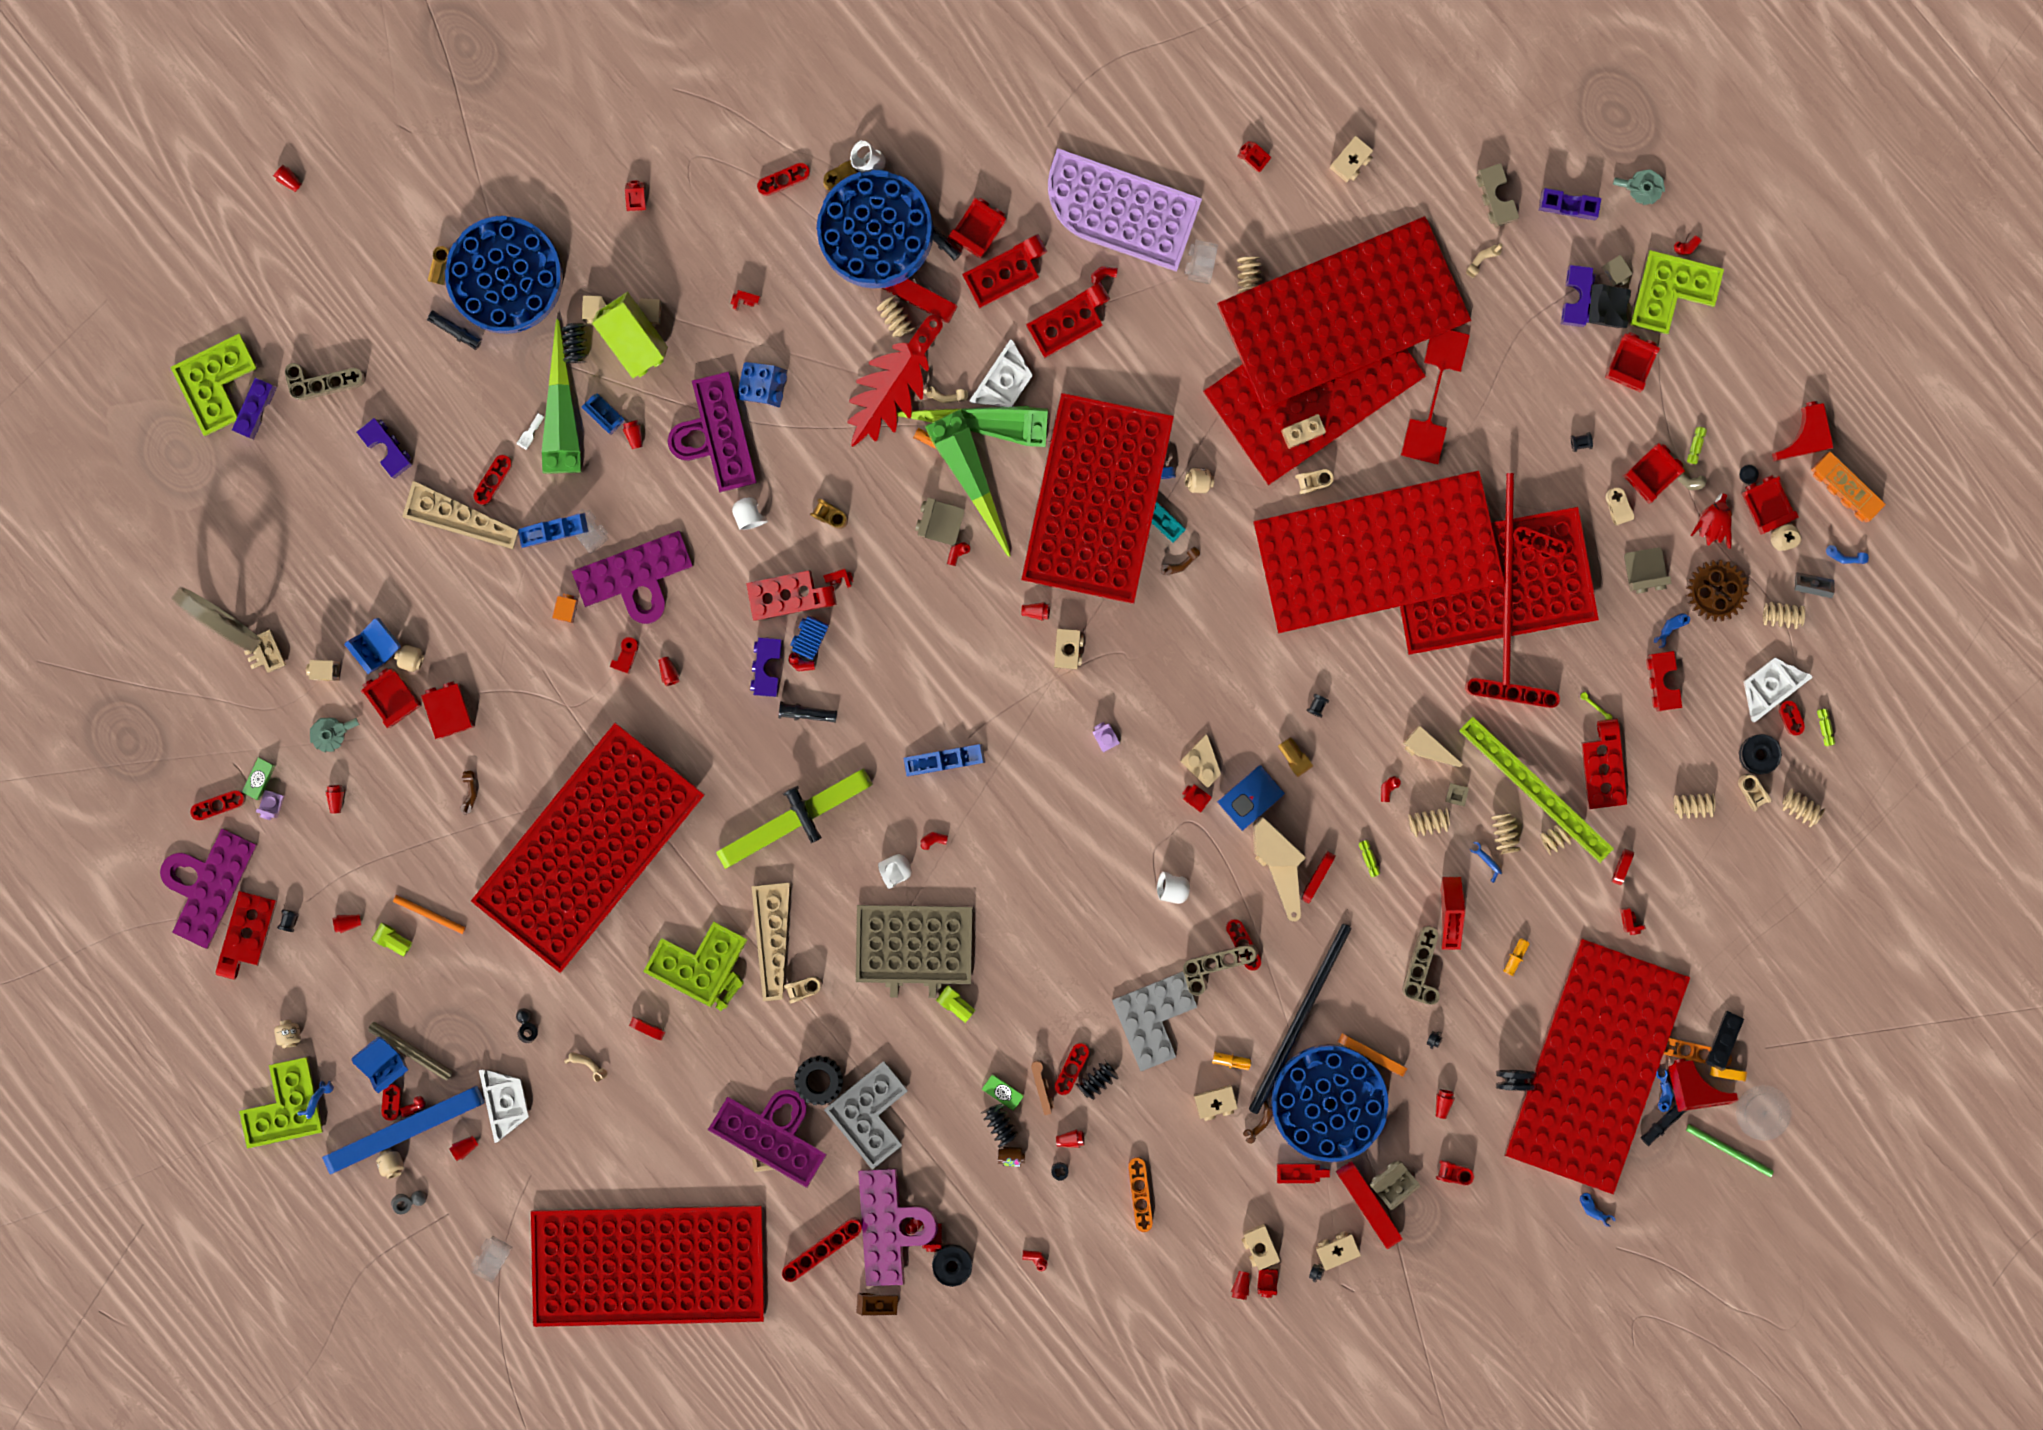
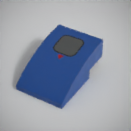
M1259 765L1221 797L1217 803L1238 828L1243 831L1285 793L1264 768Z

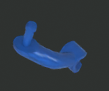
M1834 545L1826 548V554L1842 564H1866L1868 562L1867 553H1858V556L1849 557L1843 555Z
M1473 842L1479 846V849L1477 851L1470 849V851L1477 854L1495 871L1491 882L1494 883L1498 873L1502 875L1501 868L1482 850L1478 842Z
M324 1081L319 1083L320 1087L311 1097L306 1111H298L299 1116L306 1115L307 1119L312 1118L322 1094H328L333 1091L334 1086L331 1081H328L327 1084Z

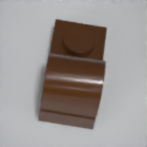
M857 1293V1314L862 1316L897 1315V1295Z

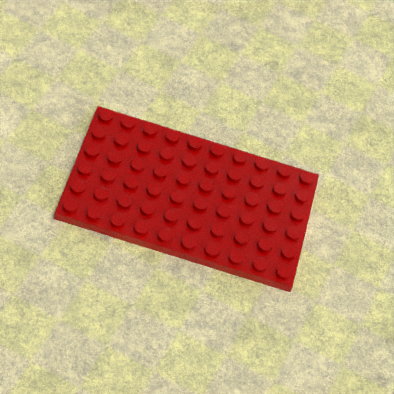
M1405 349L1265 409L1261 407L1243 364L1205 389L1203 393L1269 486L1426 376L1409 351ZM1319 415L1326 432L1321 436L1288 449L1281 431L1296 423Z
M1061 393L1021 581L1130 604L1135 603L1174 416Z
M1573 507L1513 518V532L1518 527L1529 528L1563 541L1567 546V552L1563 557L1555 558L1517 544L1513 539L1511 636L1598 621L1599 617L1579 508ZM1506 520L1491 523L1503 579L1505 576ZM1522 530L1520 533L1517 532L1516 535L1519 536L1518 540L1520 541L1523 538L1528 539L1527 544L1531 545V539L1535 534L1531 533L1529 537ZM1537 537L1534 541L1535 546L1538 548L1544 547L1546 543L1543 537ZM1549 540V545L1545 551L1549 552V548H1552L1557 555L1559 552H1563L1561 544L1553 546L1551 545L1553 541ZM1504 583L1400 606L1408 655L1503 638Z

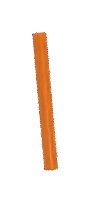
M398 895L393 900L394 903L461 934L466 929V927Z

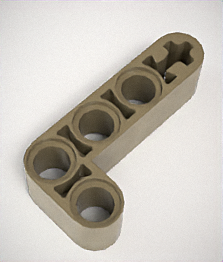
M296 363L288 364L285 368L289 393L293 398L300 401L360 387L366 380L365 374L357 368H350L309 379L306 377L304 368ZM294 368L299 369L297 377L291 376V371ZM354 374L359 375L356 382L352 379L346 380L345 378H353ZM336 377L341 379V384L338 387L333 386V380ZM317 382H321L322 389L316 392L314 385ZM302 386L304 392L301 396H297L295 391L298 387Z
M1425 926L1419 932L1402 987L1403 994L1406 997L1428 1005L1436 1004L1440 999L1437 989L1424 985L1438 940V931L1431 926ZM1429 930H1431V933L1433 934V937H1429L1427 942L1428 944H1431L1430 947L1421 944V941L1426 943L1427 937L1424 936V933L1429 932ZM1421 948L1427 949L1428 955L1426 958L1422 959L1419 957L1418 952ZM1417 966L1422 968V974L1419 977L1413 975V969ZM1408 986H1416L1417 991L1414 995L1407 993ZM1430 990L1434 991V999L1427 1001L1425 994Z
M1246 944L1189 959L1183 966L1189 992L1195 996L1205 992L1207 989L1205 974L1253 962L1258 955L1257 948L1252 944ZM1247 949L1249 952L1252 951L1253 954L1250 958L1247 955L1240 958L1241 961H1239L1240 954L1245 953ZM1227 953L1234 956L1235 960L1233 963H1228L1225 960ZM1208 958H1213L1216 961L1214 968L1207 965ZM1189 963L1197 965V972H1191L1188 969ZM1195 981L1202 984L1201 991L1194 989L1193 983Z

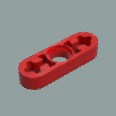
M797 163L760 179L757 183V189L763 196H770L807 180L810 176L809 167L804 163ZM799 167H801L803 170L806 169V171L804 172L805 176L801 177V175L798 174L794 176L796 180L792 181V176L789 173V171L792 170V173L795 174L798 172ZM782 174L789 177V181L785 185L778 182V178ZM775 178V183L778 186V188L775 189V186L772 185L769 187L768 192H766L764 189L761 190V188L763 187L762 183L766 182L767 185L773 183L771 179Z
M499 455L495 458L473 494L476 503L480 505L490 503L512 468V461L508 456ZM504 459H506V464H508V466L506 468H501L500 472L503 473V475L501 476L499 473L493 471V469L495 468L498 470L500 467V464L498 463L499 460L503 461ZM490 475L498 477L496 485H489L488 477ZM484 484L487 487L493 489L492 492H490L489 490L486 492V500L482 499L481 501H479L480 497L478 496V494L484 493V491L486 490V488L483 487Z
M1518 527L1513 532V539L1517 544L1549 556L1561 558L1567 552V546L1563 541L1529 528ZM1524 530L1525 535L1529 537L1531 533L1535 534L1531 539V545L1527 544L1528 539L1518 540L1517 532L1520 533ZM1537 537L1545 539L1544 547L1538 548L1535 546L1534 541ZM1549 540L1553 541L1551 543L1553 546L1561 544L1563 552H1559L1557 555L1552 548H1549V552L1545 551L1549 545Z
M233 790L194 804L191 807L190 814L195 820H205L244 805L246 797L243 792ZM233 794L240 796L241 799L238 800V804L236 802L227 804V801L224 799V797L227 800L234 798ZM215 800H220L223 803V808L220 811H216L213 808ZM197 807H199L200 809L209 807V810L212 812V814H209V811H206L202 813L201 817L200 815H196L195 812L198 811Z
M1329 851L1325 853L1300 898L1302 901L1308 904L1311 902L1336 855Z
M1231 919L1227 922L1226 931L1235 947H1238V942L1242 939H1246L1249 944L1253 945L1241 921ZM1231 923L1239 924L1238 931L1240 934L1244 932L1245 936H1240L1234 940L1233 937L1237 935L1234 931H1230ZM1259 955L1256 957L1258 961L1255 962V967L1252 965L1248 966L1247 964H1244V966L1251 971L1257 970L1261 966Z
M1076 1043L1072 1047L1055 1082V1090L1060 1095H1067L1071 1092L1088 1057L1089 1050L1084 1043ZM1082 1046L1084 1047L1083 1051L1086 1053L1085 1055H1080L1078 1059L1082 1061L1081 1064L1075 1060H1070L1071 1056L1075 1058L1077 1055L1075 1049H1079ZM1073 1063L1077 1066L1075 1074L1067 1073L1066 1067L1068 1064ZM1063 1073L1069 1078H1074L1072 1082L1068 1079V1090L1060 1091L1058 1084L1063 1083L1065 1077H1062Z

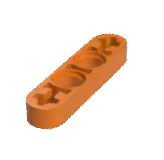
M1343 1033L1337 1041L1404 1077L1408 1069Z
M1669 1038L1670 1045L1676 1046L1675 1043H1679L1676 1048L1677 1054H1673L1674 1049H1667V1051H1664V1055L1706 1064V1059H1700L1699 1052L1702 1049L1710 1051L1711 1047ZM1683 1045L1690 1047V1053L1686 1056L1680 1053V1048ZM1731 1055L1729 1057L1726 1067L1729 1066L1732 1062Z
M1134 1157L1129 1161L1128 1169L1135 1225L1139 1231L1148 1232L1152 1228L1153 1221L1146 1165L1142 1158ZM1134 1161L1142 1164V1167H1139L1140 1174L1144 1173V1177L1136 1176L1132 1178V1174L1136 1175L1135 1168H1131V1165L1135 1163ZM1136 1180H1142L1145 1183V1187L1142 1190L1134 1188ZM1139 1199L1147 1201L1145 1209H1138L1136 1207V1202ZM1149 1211V1215L1145 1214V1220L1149 1221V1224L1146 1225V1228H1143L1142 1225H1138L1142 1218L1141 1215L1137 1216V1213Z

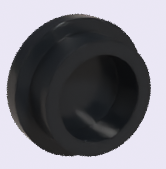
M1745 465L1739 472L1740 480L1745 484L1754 483L1759 476L1757 468L1753 465Z
M1432 1031L1426 1043L1430 1046V1049L1433 1050L1435 1047L1438 1048L1443 1039L1440 1036L1441 1032Z
M1314 1264L1310 1271L1309 1278L1315 1283L1317 1280L1321 1281L1325 1270L1322 1269V1264Z

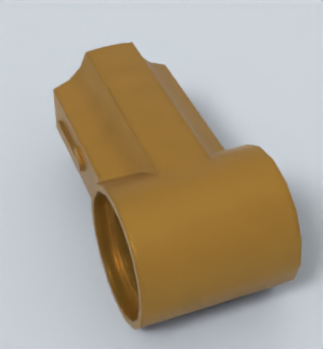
M438 246L434 249L428 282L439 285L445 284V269L448 258L440 260L438 256L443 250L447 252L448 256L450 249L444 246Z
M1292 737L1278 745L1297 778L1313 767L1305 753L1301 752Z

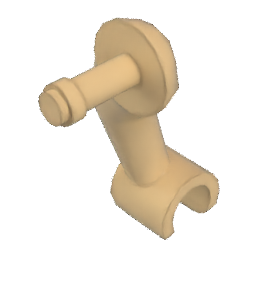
M1499 243L1480 251L1466 270V274L1474 278L1480 271L1477 267L1485 258L1500 255L1503 245Z
M932 386L924 389L927 397L941 403L966 401L968 399V392L963 389L956 390V394L944 395Z
M571 1052L569 1058L564 1060L565 1063L571 1061L572 1063H581L588 1066L594 1072L593 1079L595 1082H599L607 1077V1071L604 1068H599L587 1056Z

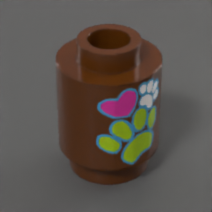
M1003 1147V1149H998V1164L1021 1167V1163H1025V1152H1022V1148Z

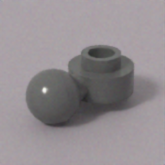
M415 1191L411 1197L405 1194H398L391 1200V1207L396 1214H405L411 1209L413 1204L415 1206H422L426 1202V1194L422 1191Z

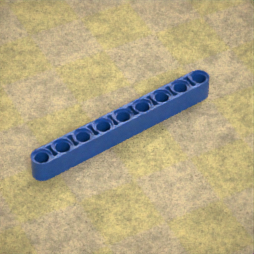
M475 1086L325 1155L322 1159L331 1175L484 1104L485 1101L478 1086Z

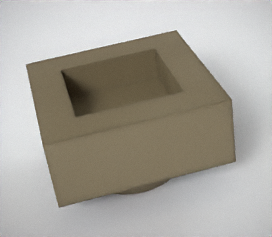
M1450 783L1445 802L1465 806L1469 788Z

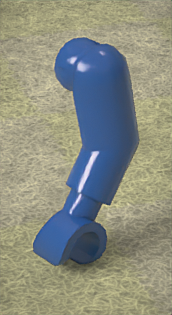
M1682 613L1668 619L1661 630V635L1654 638V643L1661 639L1662 644L1659 648L1665 647L1666 638L1670 636L1674 629L1689 624L1690 617Z
M1666 1069L1663 1076L1658 1074V1070L1656 1072L1657 1078L1661 1081L1662 1094L1658 1108L1662 1112H1667L1670 1109L1674 1096L1671 1084L1667 1080L1668 1073Z
M1583 1193L1580 1196V1202L1586 1214L1597 1220H1602L1606 1227H1611L1607 1224L1606 1218H1611L1614 1222L1616 1221L1612 1215L1606 1216L1602 1211L1596 1209L1589 1193Z

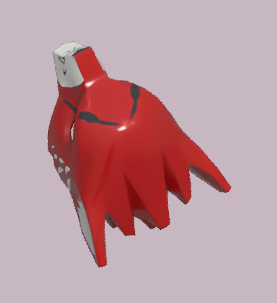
M1720 494L1712 505L1703 510L1690 536H1693L1699 530V536L1702 538L1706 537V545L1708 546L1716 539H1718V543H1721L1725 537L1726 546L1728 549H1731L1732 514L1726 505L1727 494Z

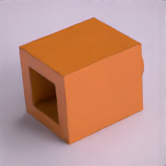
M563 593L562 597L557 596L553 619L570 623L574 622L578 601L574 600L573 595Z

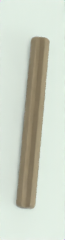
M372 1022L369 1026V1032L377 1037H382L391 1046L444 1080H448L451 1077V1070L376 1022Z

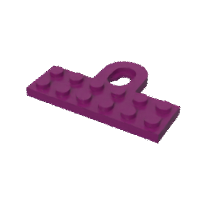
M729 371L692 380L701 418L682 422L674 426L668 435L669 450L675 457L684 461L710 456L719 493L757 484ZM693 430L702 431L705 435V443L700 448L685 447L682 445L681 440Z
M676 531L571 572L585 607L621 594L630 617L639 623L651 624L659 620L665 611V599L657 580L691 568L693 565L681 533ZM643 586L647 587L652 593V606L646 611L635 602L633 597L635 590Z
M221 828L206 862L186 853L172 854L164 860L160 869L162 882L169 889L188 897L172 933L205 949L209 948L257 844ZM178 867H192L197 872V881L191 886L185 885L175 874Z
M782 1090L775 1093L761 1115L727 1097L708 1128L709 1132L805 1188H808L827 1156L824 1152L794 1136L805 1118L806 1104L804 1099L799 1097V1093L793 1090ZM784 1104H790L793 1108L791 1121L786 1126H777L773 1122L775 1111Z
M897 1169L859 1170L866 1286L904 1285L902 1246H921L932 1241L938 1230L937 1219L933 1212L925 1207H900ZM913 1217L924 1223V1229L914 1235H907L903 1232L901 1223L904 1218Z

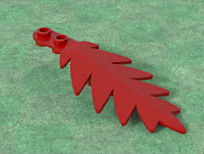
M936 315L928 316L909 343L892 345L893 349L900 352L886 354L869 361V365L888 371L872 373L856 380L857 384L875 388V390L863 392L849 399V403L866 408L856 413L847 421L848 424L857 426L851 442L852 447L860 443L867 435L874 442H877L881 418L893 433L896 432L897 413L895 402L907 418H911V398L908 385L919 399L922 400L923 379L920 365L925 371H929L925 353L943 328V322L940 317ZM935 321L937 326L931 327L930 322ZM925 337L926 341L924 343L919 342V338Z

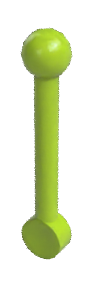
M1581 693L1580 698L1589 702L1605 716L1606 720L1613 719L1612 714H1607L1588 697L1587 693Z

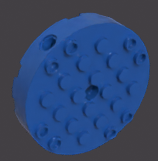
M872 170L853 174L832 188L823 201L820 213H818L817 235L823 255L831 268L839 276L857 286L886 288L905 281L923 265L931 250L934 226L926 200L910 181L888 171ZM874 226H880L878 232H871L870 230Z
M494 216L482 219L461 233L456 242L453 243L447 256L445 282L448 294L458 311L470 322L484 330L510 334L532 328L548 316L559 299L563 285V268L560 256L550 239L539 228L523 219L507 216ZM503 270L508 271L506 279L499 278V274Z
M1318 1045L1299 1052L1283 1066L1273 1086L1271 1108L1279 1132L1291 1147L1300 1154L1314 1160L1338 1162L1353 1158L1367 1150L1382 1132L1388 1112V1094L1380 1073L1364 1056L1344 1046ZM1328 1098L1334 1099V1107L1326 1108L1325 1101Z

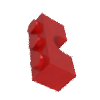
M1674 651L1649 654V658L1646 659L1647 669L1651 671L1649 685L1650 689L1654 691V697H1652L1653 708H1656V711L1683 708L1680 689L1670 690L1663 683V677L1667 672L1677 670Z

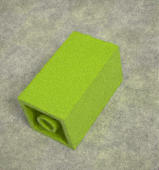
M628 291L596 312L592 324L632 378L636 376L642 377L649 371L650 367L653 365L657 367L664 362L668 346Z

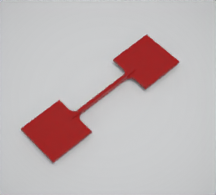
M1450 330L1429 339L1424 363L1437 366L1440 372L1429 417L1426 421L1409 420L1401 456L1438 465L1447 427L1433 424L1431 418L1443 371L1450 369L1461 372L1470 338L1469 334Z

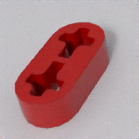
M1783 701L1779 705L1778 710L1787 732L1794 736L1802 734L1805 725L1797 705L1793 701ZM1786 704L1793 708L1790 710L1792 717L1789 716L1788 712L1784 713L1783 711L1786 708ZM1792 719L1794 720L1795 724L1800 725V727L1797 728L1798 732H1796L1795 730H1791V727L1793 726Z
M1626 848L1623 850L1611 882L1622 885L1634 857L1633 851Z
M632 1017L629 1026L660 1041H662L666 1033L664 1030L636 1017Z
M390 1084L388 1088L383 1090L381 1113L383 1118L388 1121L396 1119L400 1114L402 1092L397 1084ZM391 1087L394 1088V1091H397V1094L393 1096V1101H390L391 1095L387 1094ZM390 1104H392V1110L396 1111L392 1117H389V1113H386V1110L390 1108Z

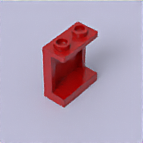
M974 198L956 228L950 233L949 238L982 259L1006 223V218L1004 217L1005 214L999 209L993 210L988 207L989 203L984 199L979 198L978 200Z
M1625 333L1620 340L1605 378L1637 392H1642L1657 353L1661 348L1657 347V343L1651 340H1646V342L1640 340V336L1637 334Z
M1660 443L1656 444L1623 475L1648 504L1652 503L1663 490L1685 472L1683 463L1677 458L1674 459L1670 455L1671 451L1669 448Z
M1773 475L1762 479L1764 483L1758 486L1756 483L1745 487L1746 491L1741 493L1760 535L1799 518L1797 512L1793 511L1779 481L1781 480L1780 476L1774 478Z
M385 668L378 674L380 677L374 681L372 679L368 680L362 685L364 688L360 691L367 697L383 719L386 728H391L421 705L396 670Z
M454 681L443 684L444 688L439 690L436 687L425 690L426 694L421 695L435 739H441L474 728L473 721L470 720L462 696L461 685L459 683L455 684Z

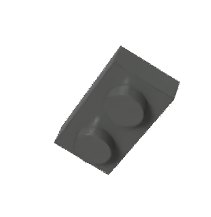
M1797 572L1795 576V591L1833 598L1834 580Z

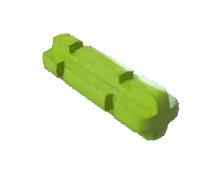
M1703 427L1696 428V436L1693 437L1689 451L1691 453L1688 454L1687 458L1688 463H1698V454L1701 453L1704 442L1703 437L1706 436L1707 429Z
M1820 709L1817 711V714L1821 720L1819 723L1822 736H1824V745H1834L1836 742L1835 738L1832 737L1833 729L1831 720L1828 719V709Z
M1369 841L1359 842L1366 866L1370 869L1368 870L1370 876L1380 875L1373 851L1369 848L1371 847Z

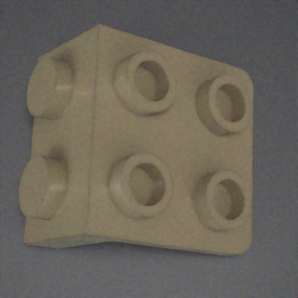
M928 498L927 502L923 501L920 510L923 513L922 520L918 519L915 531H918L917 535L941 543L955 545L964 516V509L941 503L931 498Z
M1661 548L1629 552L1624 555L1630 591L1636 590V594L1648 592L1647 588L1655 587V591L1667 589L1666 585L1672 584L1671 577H1667Z
M1400 1160L1392 1162L1387 1167V1170L1383 1174L1375 1176L1370 1184L1391 1211L1421 1187Z

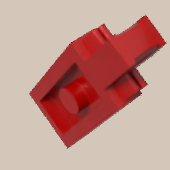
M1277 1163L1278 1184L1320 1182V1178H1330V1169H1320V1164Z

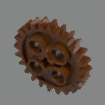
M1711 560L1710 566L1707 562H1704V569L1697 566L1698 573H1691L1694 579L1687 580L1692 585L1686 587V589L1691 590V593L1687 594L1686 597H1692L1688 604H1695L1692 610L1699 609L1698 616L1705 614V620L1712 616L1713 622H1716L1718 617L1721 622L1724 621L1725 616L1728 619H1732L1731 613L1738 615L1736 609H1744L1741 602L1746 603L1747 600L1743 597L1749 595L1748 592L1744 591V588L1749 587V585L1743 584V581L1747 578L1740 577L1743 571L1736 572L1737 565L1730 568V562L1728 561L1723 565L1722 560H1719L1717 565L1714 560ZM1713 572L1719 574L1720 578L1717 583L1711 579ZM1706 580L1714 588L1720 587L1719 591L1730 597L1731 601H1728L1722 594L1715 595L1716 590L1706 585L1703 581ZM1729 583L1733 584L1735 587V591L1733 594H1730L1727 591V585ZM1701 588L1708 590L1706 598L1700 596ZM1717 599L1723 601L1724 606L1722 609L1716 607L1715 602Z

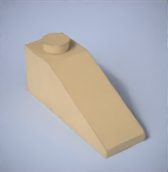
M1418 726L1403 742L1406 746L1404 749L1411 756L1415 754L1422 758L1455 767L1463 765L1421 726Z

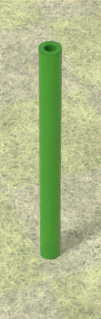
M1690 1124L1687 1126V1132L1769 1177L1772 1176L1774 1170Z

